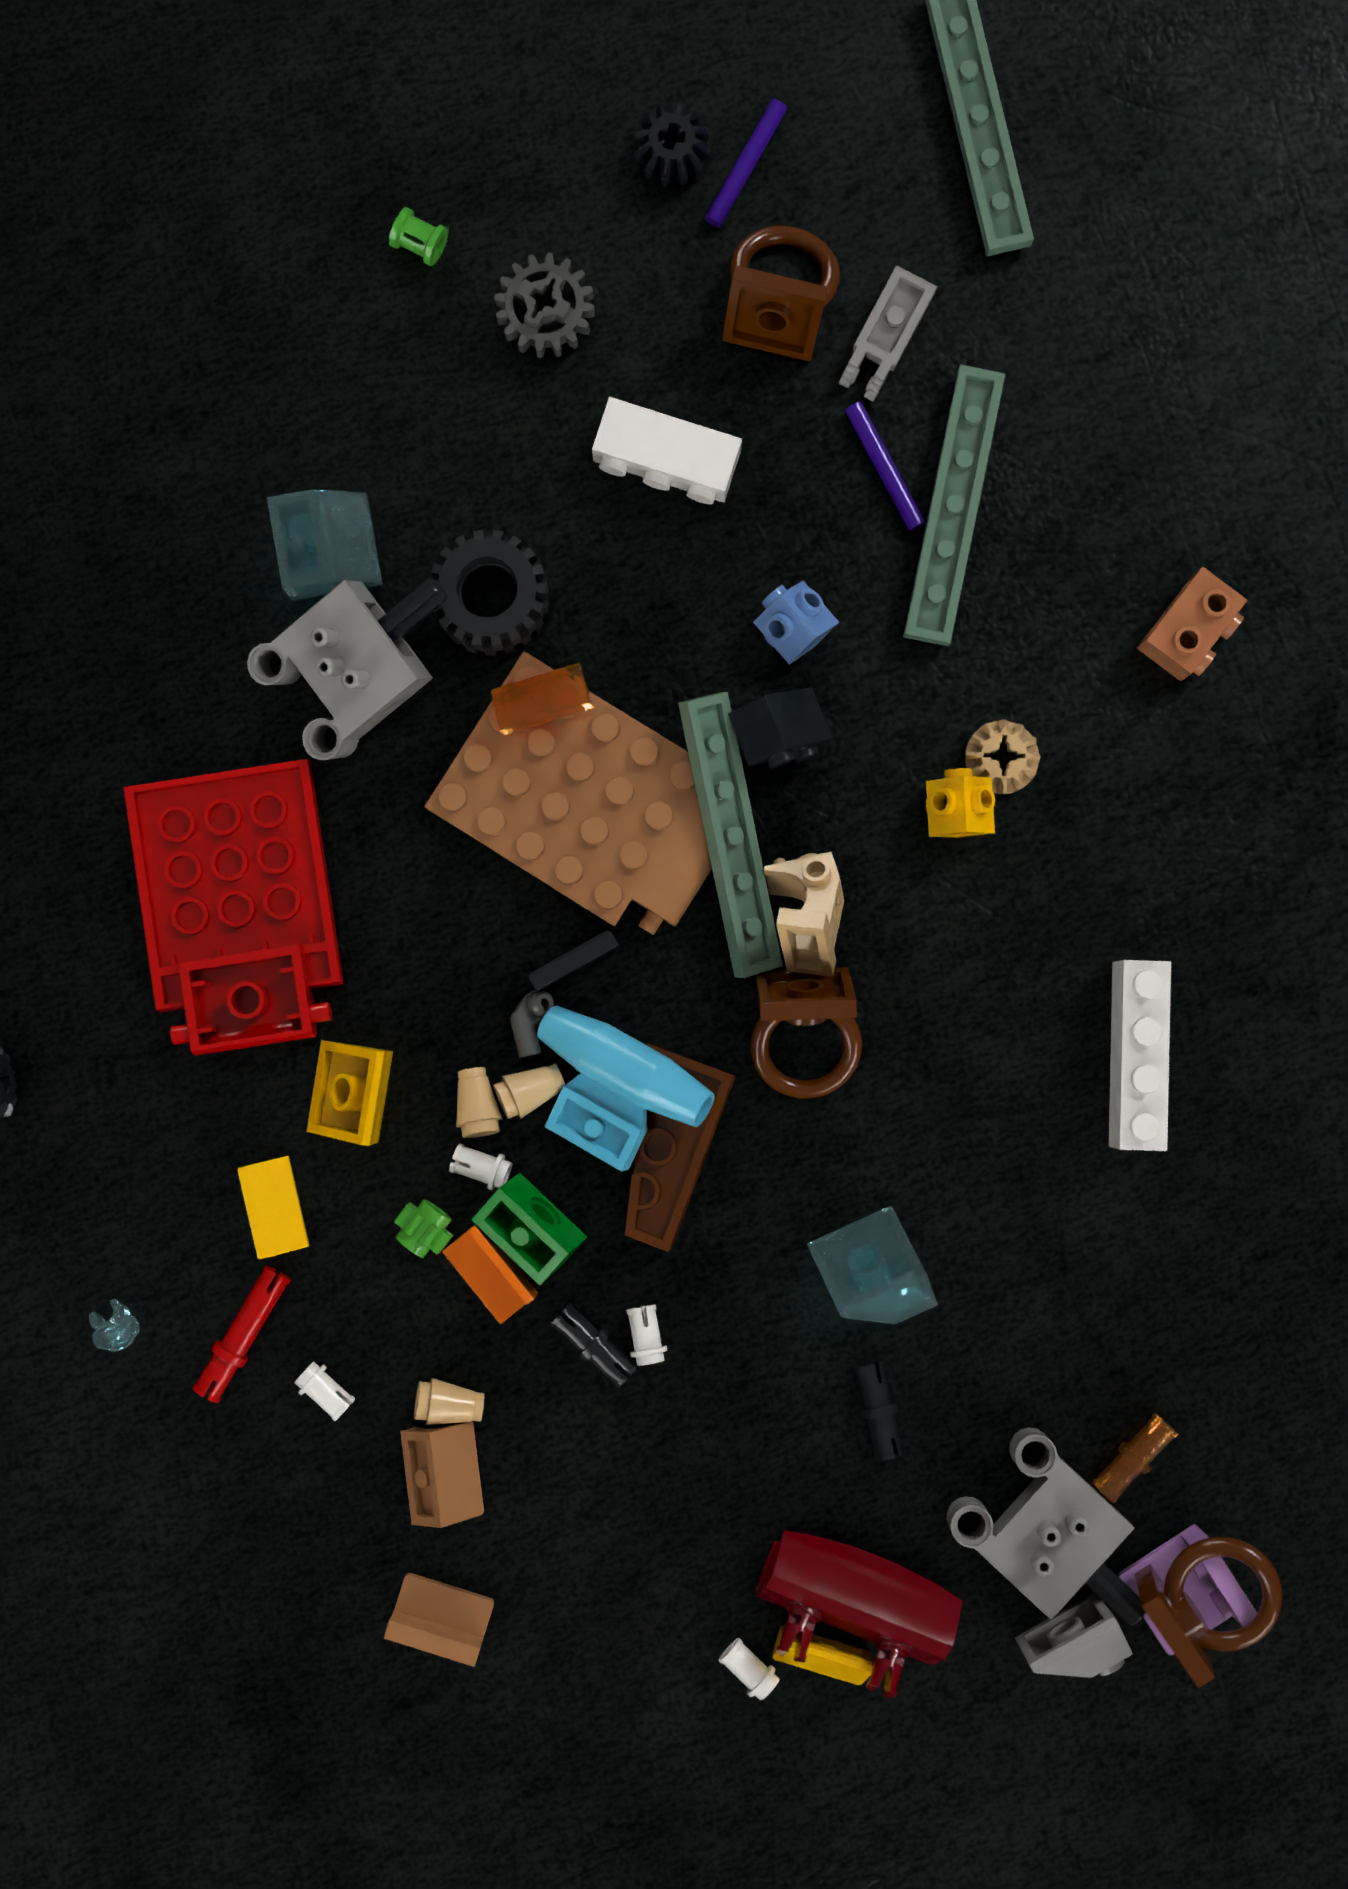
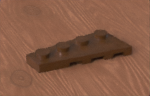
M647 1043V1046L672 1059L715 1095L710 1112L698 1127H693L647 1110L648 1130L635 1156L625 1235L661 1250L671 1252L736 1076Z

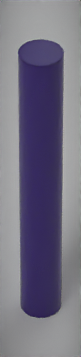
M771 99L706 214L705 220L712 226L721 227L784 116L787 107L781 101Z
M862 402L854 403L845 412L909 532L914 531L926 522Z

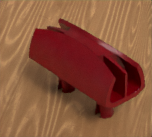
M790 1531L783 1532L781 1541L773 1542L756 1588V1597L782 1606L789 1612L780 1644L776 1649L779 1655L783 1656L789 1651L797 1636L793 1661L806 1662V1654L816 1622H823L871 1641L879 1647L866 1688L870 1691L879 1688L886 1673L883 1696L890 1698L896 1697V1689L906 1657H912L932 1666L947 1657L955 1641L962 1600L949 1591L892 1561L847 1544Z

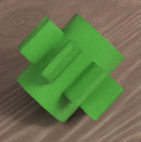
M423 1199L418 1207L409 1202L394 1221V1223L402 1228L395 1238L404 1247L421 1258H424L429 1250L438 1255L453 1236L451 1232L446 1230L452 1219L442 1209L426 1199Z

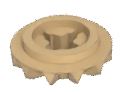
M1005 719L987 723L979 728L970 738L965 752L966 767L972 769L973 776L992 778V790L995 794H1009L1025 787L1036 775L1041 757L1038 752L1036 738L1024 728L1023 724H1016ZM1002 738H1005L1004 744L1007 745L1008 752L1022 757L1007 764L1004 776H1002L999 761L991 760V757H984V755H989L999 750Z

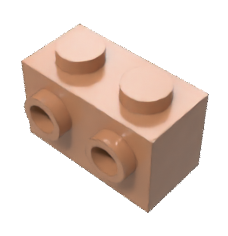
M1202 566L1191 576L1137 649L1179 681L1184 680L1192 673L1200 676L1216 656V653L1210 649L1218 638L1222 636L1227 640L1243 621L1244 617L1238 612L1247 602V599Z

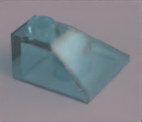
M892 1206L807 1243L841 1318L897 1324L938 1305L927 1274Z

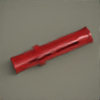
M265 1265L262 1269L260 1277L222 1341H216L211 1351L214 1355L197 1383L192 1387L194 1392L204 1397L211 1383L215 1381L208 1392L207 1400L219 1403L237 1368L245 1366L248 1361L247 1351L287 1284L291 1281L287 1275L279 1272L272 1286L268 1288L276 1275V1269L271 1266Z

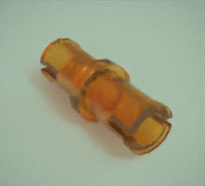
M1154 1413L1152 1419L1128 1444L1123 1442L1118 1447L1120 1453L1097 1478H1094L1092 1483L1111 1502L1116 1503L1120 1495L1141 1473L1147 1475L1152 1469L1150 1463L1173 1438L1178 1436V1433L1159 1415Z

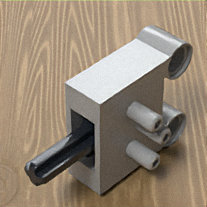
M428 578L385 614L362 581L344 580L271 643H263L254 647L247 660L248 671L257 683L263 685L292 684L303 675L334 717L319 718L309 722L302 736L306 752L318 760L345 758L355 751L362 736L433 679L403 636L445 602L447 595L443 587L435 579ZM275 653L279 655L282 664L278 675L271 668V660ZM329 727L334 730L337 736L336 746L333 750L325 742V734Z
M1030 1427L1019 1430L1010 1441L1009 1451L1011 1458L1021 1472L1036 1478L994 1524L989 1512L981 1501L968 1496L956 1499L948 1508L946 1517L953 1537L962 1546L975 1548L1050 1620L1056 1616L1085 1584L1127 1624H1136L1146 1613L1141 1605L1140 1596L1104 1564L1105 1560L1134 1530L1133 1525L1058 1456L1056 1447L1045 1433ZM1032 1441L1042 1442L1045 1448L1043 1457L1035 1463L1024 1462L1021 1457L1024 1446ZM970 1511L979 1513L982 1520L978 1529L969 1533L958 1529V1520L961 1515Z

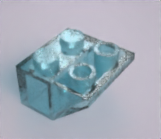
M312 489L267 497L282 589L292 601L327 595L344 580L362 581L365 587L383 585L367 493Z

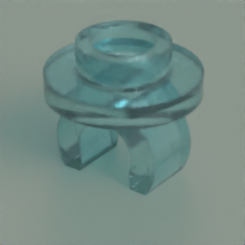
M114 1298L110 1301L114 1311L110 1320L105 1322L103 1316L96 1312L89 1314L90 1325L95 1329L92 1335L95 1346L98 1349L111 1352L120 1351L130 1346L140 1331L138 1320L134 1316H130L128 1307Z

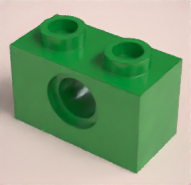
M521 1173L502 1185L472 1219L485 1234L539 1285L554 1274L587 1238L576 1225Z

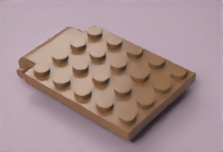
M524 651L424 806L432 813L614 927L631 900L647 909L638 926L650 934H655L663 920L676 927L712 870L689 753Z

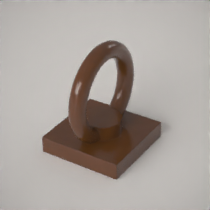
M770 226L757 230L740 242L731 259L730 271L732 282L722 341L811 362L823 307L831 301L839 286L840 270L838 261L832 250L823 240L804 229L792 226ZM772 245L794 246L806 251L817 261L822 273L821 282L818 285L749 268L751 258L765 247Z
M848 967L835 968L833 977L788 972L787 970H769L756 974V991L760 1018L751 1036L750 1052L753 1065L762 1080L775 1091L799 1099L822 1097L844 1085L855 1072L862 1052L861 1032L855 1020L857 1018V999ZM826 1019H830L837 1025L843 1037V1053L838 1064L826 1075L812 1080H798L786 1076L773 1064L769 1053V1041L773 1030L782 1020L794 1025L809 1026L820 1024Z
M1210 1537L1189 1545L1172 1562L1164 1583L1151 1564L1135 1573L1143 1609L1198 1688L1215 1678L1207 1649L1231 1652L1248 1648L1259 1642L1270 1632L1280 1614L1282 1587L1276 1569L1261 1551L1239 1539ZM1213 1557H1231L1248 1565L1257 1575L1262 1587V1603L1257 1615L1247 1625L1237 1630L1226 1632L1209 1629L1194 1602L1183 1591L1186 1578L1191 1570L1204 1560Z

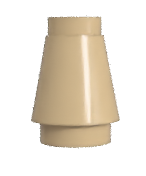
M553 1064L548 1067L545 1066L502 1076L503 1081L494 1084L493 1087L506 1118L510 1119L518 1115L521 1119L556 1096L558 1092H561L565 1082L557 1065Z
M476 1067L459 1071L456 1127H461L462 1137L475 1138L500 1132L498 1122L502 1120V1116L486 1075V1069L484 1067Z
M431 1378L430 1382L419 1381L414 1419L425 1420V1425L471 1421L481 1422L484 1408V1393H478Z

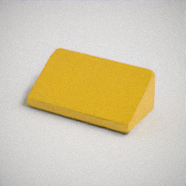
M289 1156L239 1167L238 1175L257 1258L260 1260L309 1247Z
M785 1625L780 1626L772 1653L774 1660L855 1685L863 1684L871 1675L874 1663L869 1650L814 1633L806 1654V1662L793 1661L797 1636L789 1651L783 1656L779 1655L776 1649L780 1644Z

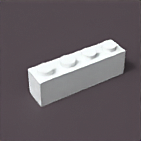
M1121 960L1113 962L1109 1147L1115 1149L1167 1151L1171 961Z

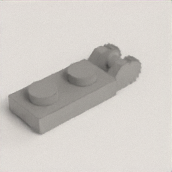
M896 265L854 344V353L841 376L839 384L849 388L856 380L860 371L859 368L864 357L880 365L865 389L864 397L872 401L875 400L889 371H894L937 289L936 285Z

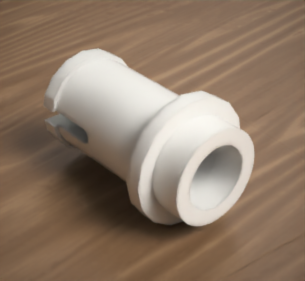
M459 1144L453 1154L452 1159L455 1162H451L449 1172L458 1173L488 1184L487 1188L493 1190L495 1187L500 1188L507 1182L512 1163L505 1160V1155L499 1154L498 1157H494Z
M656 1304L626 1310L635 1350L630 1352L631 1357H636L637 1366L665 1361L663 1352L667 1351V1346H662L655 1310Z
M313 1361L294 1383L300 1388L298 1391L300 1395L306 1393L336 1421L347 1410L349 1405L353 1403L355 1398L349 1395L324 1372L327 1368L324 1364L319 1367Z
M737 1638L725 1649L718 1661L724 1664L748 1688L747 1694L750 1697L755 1695L761 1701L770 1694L779 1682V1678L774 1674L776 1669L772 1665L767 1667L742 1643L743 1641Z

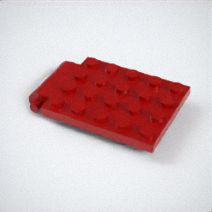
M302 759L123 787L156 1011L162 1013L185 1009L187 1024L171 1026L170 1028L173 1045L190 1043L191 1053L194 1056L316 1037L317 1023L331 1021L332 1010L329 1002L314 1004L312 989L341 985L344 982L311 761Z

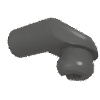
M534 990L529 992L511 1014L510 1021L519 1058L542 1053L537 1037V1028L547 1011L554 1006L552 996L546 991Z

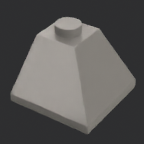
M1095 1593L1057 1613L1052 1620L1048 1618L1015 1637L1033 1672L1039 1674L1092 1678L1097 1674L1106 1676L1119 1670L1125 1663L1124 1659L1133 1655L1115 1617Z

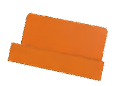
M476 1224L442 1251L500 1325L525 1304L528 1305L538 1294L510 1257Z

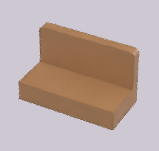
M461 1422L441 1428L413 1427L400 1431L412 1525L442 1528L482 1515L484 1513L473 1423Z
M407 1573L404 1577L395 1609L389 1620L384 1639L475 1667L493 1610L494 1600L420 1575Z

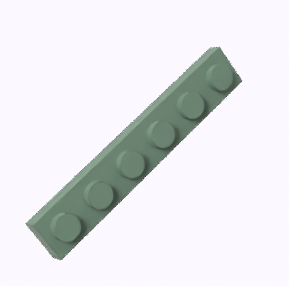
M925 0L986 255L991 256L1031 247L1034 237L977 1Z
M965 365L959 366L904 630V638L949 646L951 643L1005 378L1004 373Z
M728 692L715 693L678 702L734 977L746 978L781 967L783 963L737 736L728 713L732 712Z

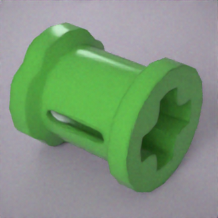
M405 207L400 211L391 228L389 246L395 249L402 246L423 257L425 264L433 266L444 250L449 230L443 225L432 226L415 217L414 211Z

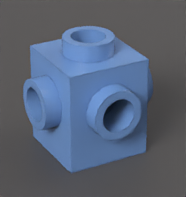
M804 581L799 582L788 590L781 585L771 592L762 602V605L766 608L765 611L753 622L763 633L766 641L776 648L789 665L812 650L839 623L823 604L819 594L810 589Z

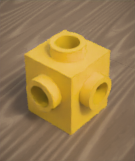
M971 768L945 770V778L926 781V810L928 813L929 837L962 838L995 833V796L992 790V778L973 776Z

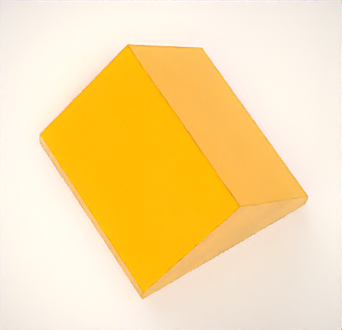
M321 1040L306 1132L365 1146L378 1143L393 1051Z

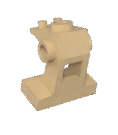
M832 852L805 854L798 859L786 862L785 859L778 858L774 860V864L764 867L769 895L794 897L804 902V906L800 910L780 908L776 926L787 971L833 977L836 964L834 947L844 905V896L840 875Z

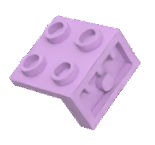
M1193 1524L1120 1571L1118 1577L1139 1595L1135 1573L1151 1564L1164 1583L1169 1567L1177 1555L1189 1545L1209 1537L1196 1524ZM1213 1557L1202 1561L1187 1576L1183 1591L1194 1602L1209 1629L1212 1630L1232 1616L1243 1627L1257 1615L1256 1610L1222 1557ZM1145 1613L1144 1619L1168 1655H1173L1174 1652L1147 1613Z

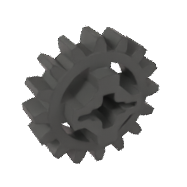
M547 253L545 262L538 264L535 256L531 254L528 255L529 267L523 269L515 262L512 264L515 277L510 279L502 276L500 279L501 288L506 293L495 294L496 306L502 309L496 313L498 325H508L504 330L505 338L508 342L519 337L518 347L520 352H526L532 345L536 347L537 357L543 358L545 349L552 347L555 355L559 357L562 354L561 345L565 342L574 349L578 347L575 335L577 332L585 335L589 334V323L584 318L595 317L594 305L587 303L594 298L592 286H583L586 281L583 270L571 274L572 266L570 259L566 258L560 266L554 264L553 254ZM567 287L576 300L575 309L571 308L569 302L563 300L566 296L565 290ZM548 300H552L553 308L545 306L542 311L538 312L537 303L544 306ZM515 302L519 304L521 309L527 311L524 315L523 324L515 315ZM555 329H559V330L554 331V332H551V333H545V332H548V331H552V330H555Z

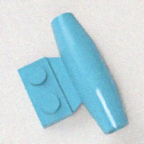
M556 1005L551 1007L541 1020L537 1037L580 1072L578 1076L563 1086L544 1127L621 1172L629 1170L648 1130L647 1110L693 1127H698L710 1112L715 1099L714 1093L669 1057L610 1024Z

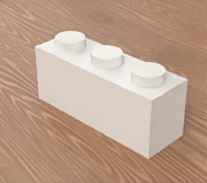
M609 397L593 444L592 453L594 462L600 463L599 468L609 474L623 477L626 472L644 477L643 482L656 489L669 490L670 486L688 491L687 496L697 502L713 504L714 500L724 503L741 452L742 439Z

